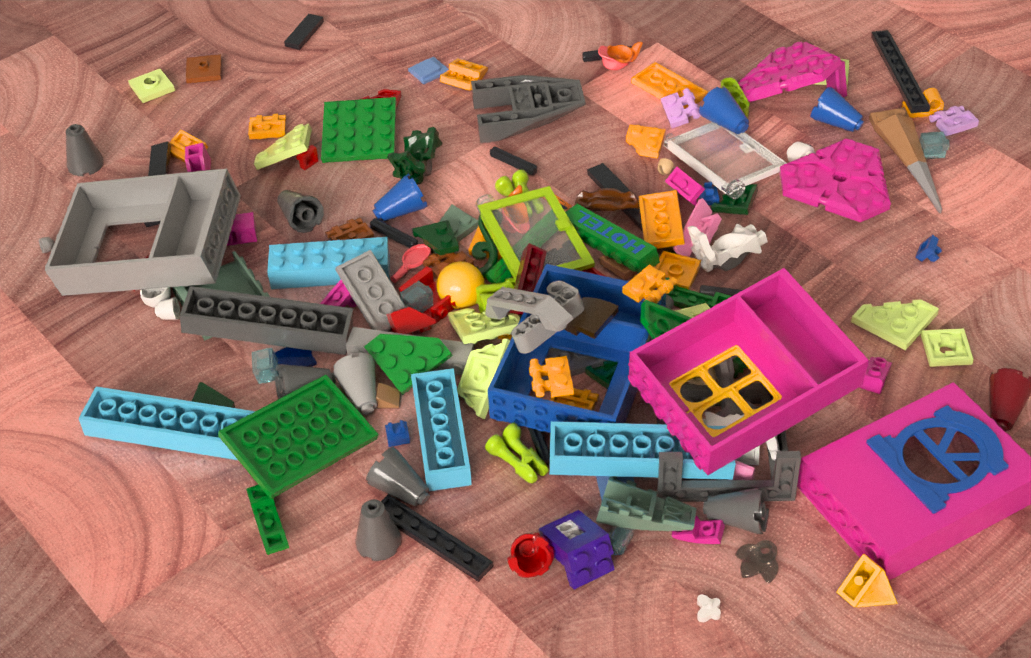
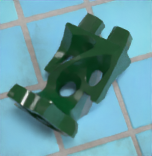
M435 127L428 128L427 133H422L419 130L412 131L411 136L403 138L404 152L388 154L387 158L395 168L392 174L393 177L402 179L405 175L409 174L410 179L413 178L418 185L423 182L424 176L431 174V159L435 157V150L443 144Z

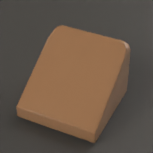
M378 383L377 407L399 408L400 391L394 387Z

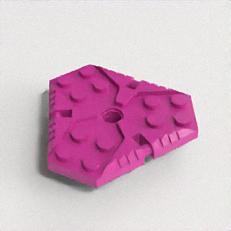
M796 42L790 47H779L774 52H771L756 68H753L738 84L748 102L780 94L783 92V89L785 91H793L804 86L822 82L842 63L840 57L808 42Z
M843 139L817 150L815 154L810 153L780 166L781 187L785 197L817 208L820 204L825 205L826 211L858 222H863L890 210L889 193L886 179L884 178L880 152L877 148L854 140Z

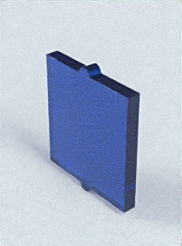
M286 347L270 354L275 367L279 364L306 367L317 365V361L312 355V350Z

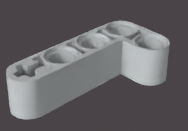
M555 281L548 285V294L572 315L573 319L584 311V304L577 288L563 281ZM535 314L530 315L511 332L518 351L523 354L533 351L556 333V331L546 330L539 316Z

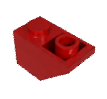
M404 307L386 314L391 330L394 333L413 335L412 332L420 330V333L432 329L431 325L436 324L434 318L411 307Z

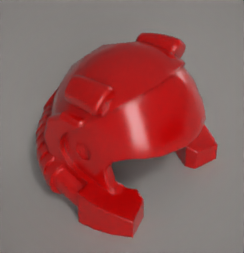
M538 532L520 535L511 545V556L507 558L509 567L512 572L515 571L522 578L541 576L550 569L549 567L555 556L554 548Z

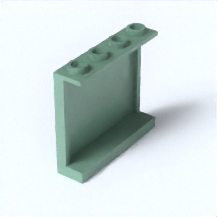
M235 251L232 252L234 261L220 267L215 284L190 285L193 287L270 297L268 292H263L260 281L255 280L251 268L247 269L244 258L239 257ZM190 286L172 287L173 293L182 307ZM202 336L204 341L212 338L210 336Z

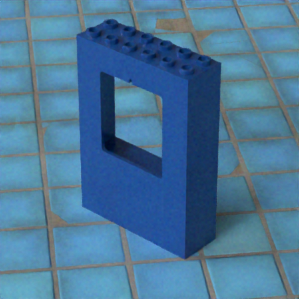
M546 264L533 291L534 293L549 295L547 292L548 285L555 281H563L577 288L581 299L583 297H590L608 301L619 306V312L595 339L581 332L576 336L566 330L556 332L533 351L523 354L518 351L512 337L488 388L490 418L497 421L516 423L518 426L549 433L551 432V421L625 423L638 388L633 387L628 380L630 352L653 340L640 322L641 304L645 298L638 303L622 293V287L629 281ZM666 293L661 297V300L657 303L658 305L666 307ZM523 312L518 325L532 314ZM556 348L614 361L618 365L600 410L596 412L530 396L532 391L531 383L533 381V377L529 373L530 360L538 359L539 364L543 366L549 350Z

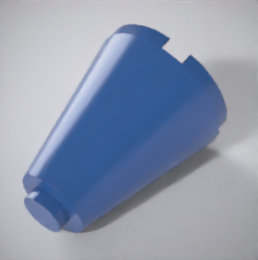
M724 86L721 89L719 87L712 89L704 97L703 101L705 103L703 107H699L700 115L735 134L744 133L749 127V120L729 90Z
M832 87L826 88L821 94L817 107L814 106L810 115L816 121L851 132L859 131L864 124L863 116Z
M407 174L374 204L375 209L372 211L377 219H381L384 222L425 209L428 205L426 201L423 202L421 200V197H423L421 190L414 179H410V175Z

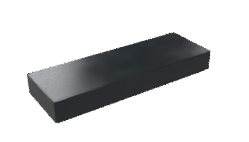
M308 14L284 41L285 47L300 50L324 22L323 17Z

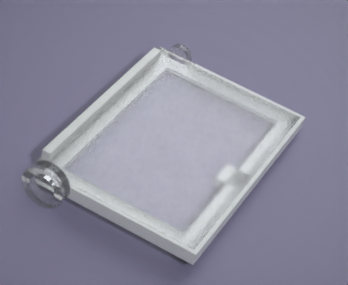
M713 122L676 137L669 133L664 141V147L732 199L739 198L744 193L745 186L778 173L780 166L786 164L784 160L745 132L735 134Z

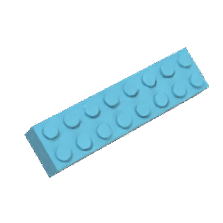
M95 387L78 419L85 436L238 460L219 438L218 432L255 411Z
M551 421L549 475L658 478L659 452H682V478L733 480L736 463L734 460L707 476L703 469H698L689 452L686 453L682 449L679 439L676 436H672L667 429V425ZM707 426V427L712 428V429H722V428H725V427H727V426Z

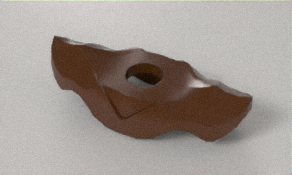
M602 188L594 192L582 190L574 203V206L579 204L593 211L639 209L638 199L632 191L621 192L614 188Z

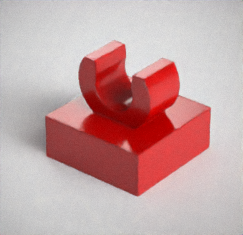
M312 144L308 146L307 151L296 155L300 168L307 170L319 162L317 148Z

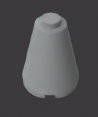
M358 353L359 357L353 358L352 355L345 356L334 364V376L354 407L363 415L370 414L377 407L374 359L367 353Z

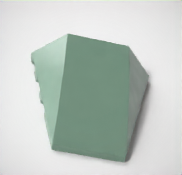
M609 476L596 522L637 530H693L697 508L669 496L666 499H662L657 496V491L652 489L646 491L637 488V483L627 480L624 483L617 480V476Z

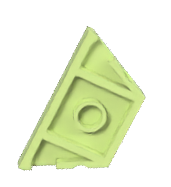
M506 338L502 339V343L498 345L489 344L482 349L470 352L457 388L458 394L465 399L467 405L473 408L476 415L482 419L486 418L489 410V385L510 343V340Z

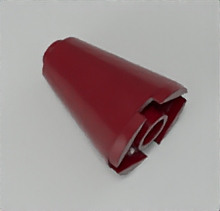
M1011 368L998 369L997 373L993 374L992 372L989 377L990 418L994 419L1004 432L1013 428L1031 396V377L1029 376L1027 379L1022 376V371Z

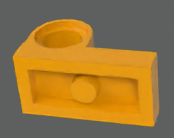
M928 88L923 92L930 105L929 112L911 113L905 101L902 102V108L906 109L911 118L927 117L933 115L936 111H943L944 102L939 91L936 88Z

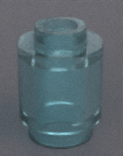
M612 526L608 533L614 552L612 555L624 554L634 536V529Z

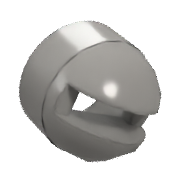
M50 237L39 238L41 251L43 253L50 252L53 249L54 240Z

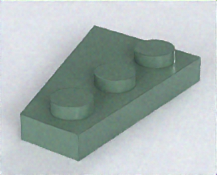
M451 204L439 221H449L457 242L478 228L477 219ZM431 248V252L434 253V254H437V253L434 251V249Z

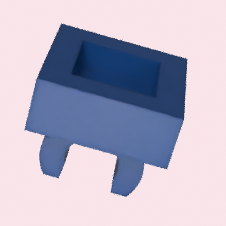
M704 182L703 188L705 190L698 199L703 198L708 205H712L714 202L718 204L719 195L717 187H712V182Z
M931 235L920 244L915 257L921 262L926 258L931 262L938 260V254L942 252V249L937 246L939 239Z
M400 420V423L392 424L389 422L388 425H385L389 447L410 443L407 422Z

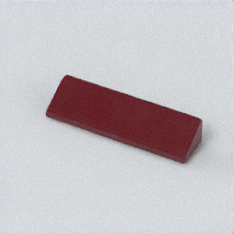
M530 243L526 246L522 253L514 289L528 292L534 291L543 271L546 250ZM510 310V311H508L509 313H512V314H523V312H520V311H515V310Z

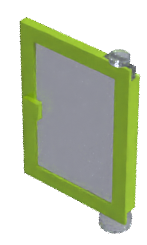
M550 186L495 200L489 194L477 199L476 207L481 215L480 217L515 282L523 250L529 243L547 251L543 270L546 264L578 271L595 267L593 258Z

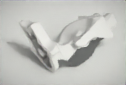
M736 224L732 233L725 234L718 240H714V244L710 246L706 234L700 232L695 226L688 227L693 244L691 250L696 258L701 260V267L706 272L716 268L724 271L731 270L739 265L749 252L760 254L762 252L760 246L768 242L766 234L762 230L757 232L756 228L751 224L745 228Z
M746 401V402L748 403V405H749L752 409H758V408H760V407H756V406H754L752 403ZM734 403L726 406L716 414L708 411L705 412L706 419L702 420L706 426H728L742 418L744 413ZM777 436L766 441L771 458L774 461L776 459V451H780Z

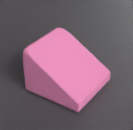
M735 460L733 480H754L755 468Z

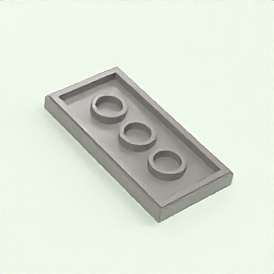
M369 250L335 268L336 272L371 329L390 331L391 327L386 314L406 306L373 252Z

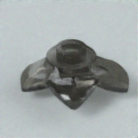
M763 540L757 544H745L737 550L735 556L743 560L740 566L742 578H749L760 573L767 583H771L774 580L779 566L776 561L778 551L773 542ZM764 548L770 550L767 554H763L761 551Z

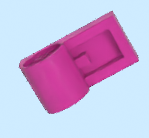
M871 357L868 362L863 385L859 388L881 394L892 363L881 357Z

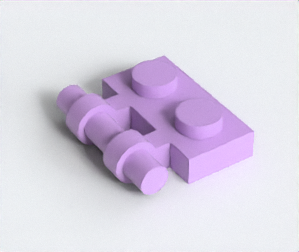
M689 88L683 90V97L679 98L678 93H674L660 98L671 128L689 123L688 117L693 116L694 119L700 117L699 106L695 104V96L690 92ZM688 104L689 107L684 109L683 106Z
M952 106L949 110L936 111L933 115L929 116L930 122L937 121L936 126L945 136L977 127L979 120L969 110L965 111L963 106Z

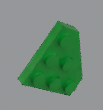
M648 300L641 304L640 322L652 339L692 319Z
M379 334L364 346L402 395L413 387L411 374L434 371L453 356L442 341L435 337Z

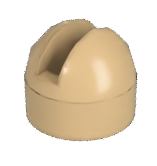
M662 158L659 160L657 169L662 175L669 174L674 164L671 160Z

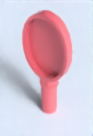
M417 244L409 248L402 256L403 266L390 277L391 281L396 283L411 268L422 265L423 261L431 255V248L425 244Z

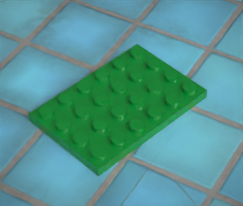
M327 375L310 382L218 432L219 438L270 499L377 440L379 435Z

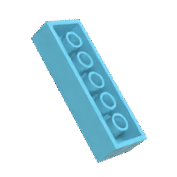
M388 237L269 245L267 273L271 289L336 285L341 278L335 268L369 250L373 252L390 280Z
M454 368L411 374L425 479L429 491L472 485Z

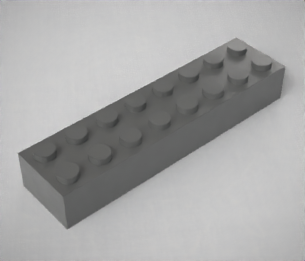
M190 286L180 313L181 333L346 355V343L353 328V308Z

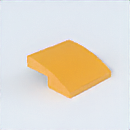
M457 58L449 63V70L440 75V82L471 91V81L482 80L488 71V67Z

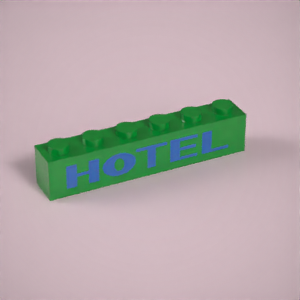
M576 204L565 212L584 243L602 252L603 255L611 257L617 263L623 264L631 271L639 274L649 264L654 267L660 263L655 246L583 206Z

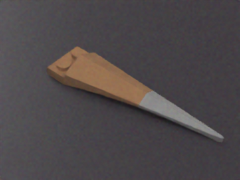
M898 108L870 113L869 120L874 131L900 158L922 187L936 210L941 214L942 207L913 120L909 117L906 109Z

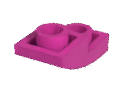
M696 515L693 530L672 531L671 536L674 539L692 543L721 544L725 524L722 520L700 521Z

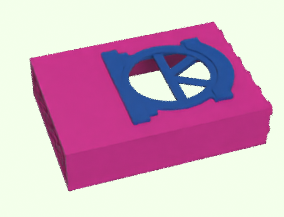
M953 382L802 457L797 487L859 558L866 554L884 569L887 579L890 581L1031 505V457L1025 449L1021 448L1008 433L1004 432L997 425L994 419L990 418L977 403L967 396L963 389H960ZM935 427L947 429L939 445L924 430ZM957 431L965 434L979 449L978 453H946ZM915 436L959 482L948 484L933 483L921 479L912 473L903 459V448L907 440ZM953 461H979L980 464L971 476H967Z

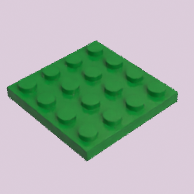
M396 97L324 102L322 163L388 159L389 153H395Z

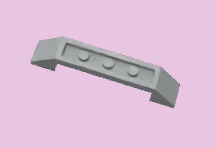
M502 287L487 299L485 314L489 318L502 319L510 310L535 314L539 316L546 330L556 332L564 330L567 324L573 320L572 315L550 295Z

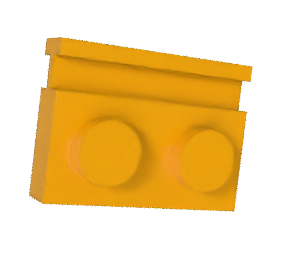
M180 130L169 142L171 145L170 155L185 162V147L203 143L206 150L208 149V145L183 130Z

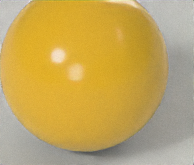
M459 261L447 265L440 272L436 287L441 300L445 296L450 295L451 303L455 302L457 308L455 309H466L476 305V288L481 284H485L482 273L477 267L468 262Z

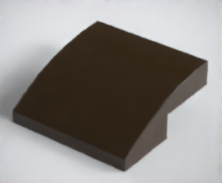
M583 297L584 311L569 322L564 330L576 336L581 332L595 339L619 312V306L605 300Z

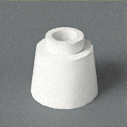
M174 297L159 302L155 306L156 316L162 320H178L180 318V305L177 298Z

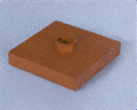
M221 54L189 57L186 59L187 83L221 80Z

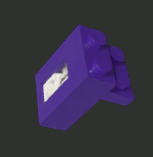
M580 510L538 529L540 535L545 537L549 545L554 548V558L564 566L569 585L572 589H577L615 570L611 558L614 552L609 534Z

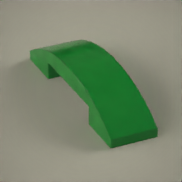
M677 284L667 294L674 300V306L682 309L704 303L712 308L732 297L716 292L713 297L678 287Z
M259 485L246 488L266 554L269 555L288 549L289 544L274 500L270 499Z

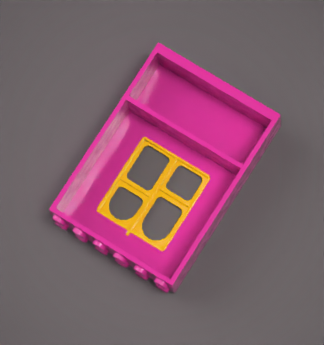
M783 268L631 351L628 363V380L633 387L639 389L643 400L651 404L656 416L659 419H663L667 424L670 434L679 439L682 449L686 453L689 452L698 469H703L708 476L861 387L869 360L790 273ZM734 355L739 356L751 370V373L728 387L721 388L710 376L708 370ZM694 377H700L713 392V395L697 403L689 402L682 397L680 389L685 382ZM755 381L761 382L774 398L758 409H752L739 394L741 389ZM725 398H731L744 413L742 418L722 429L709 428L702 420L703 412Z

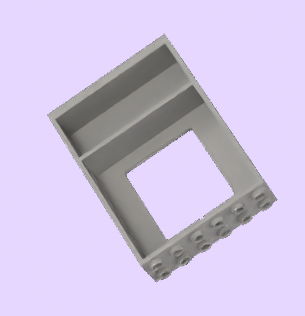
M227 168L77 183L50 257L45 265L46 274L62 296L215 284L241 195ZM161 221L149 258L95 263L99 252L98 249L101 247L108 226Z

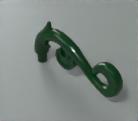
M492 210L500 226L503 221L500 212ZM480 214L478 225L486 242L476 243L472 248V255L476 260H484L487 258V255L483 252H489L487 263L481 268L477 266L483 278H485L484 275L498 261V250L485 228Z

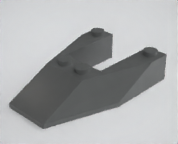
M519 75L471 81L474 109L511 105L512 111L477 115L480 143L500 141L541 127L585 105L581 83L577 79Z

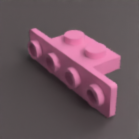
M703 198L698 200L683 228L685 244L673 247L676 254L690 257L692 253L691 247L693 244L688 227L695 226L700 232L706 234L709 244L718 229L722 219L718 213L711 215L712 210Z

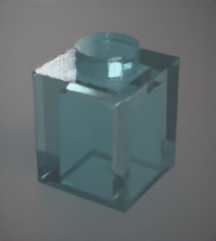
M944 132L921 133L919 141L925 159L945 158L946 150H949V140L946 139Z
M420 281L400 292L401 299L406 307H411L422 313L433 306V291L429 286H425Z
M267 348L252 352V370L258 383L274 381L275 377L279 376V371H275L278 359L273 349Z

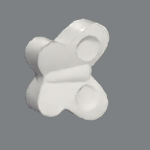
M699 595L697 597V604L701 609L698 611V621L706 622L711 618L714 620L720 619V599H710L706 595Z

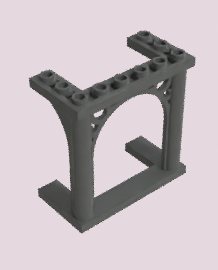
M751 383L739 391V394L745 401L752 404H761L759 407L774 399L762 383ZM683 384L680 389L682 397L689 402L697 403L713 395V392L707 385ZM722 401L716 403L713 406H721ZM656 416L657 424L667 425L663 419H659ZM785 430L777 435L780 451H776L775 461L772 460L768 450L771 480L682 481V452H659L657 496L662 499H666L669 496L680 502H704L705 500L707 501L709 496L754 488H766L769 501H795L801 454L800 451H788Z

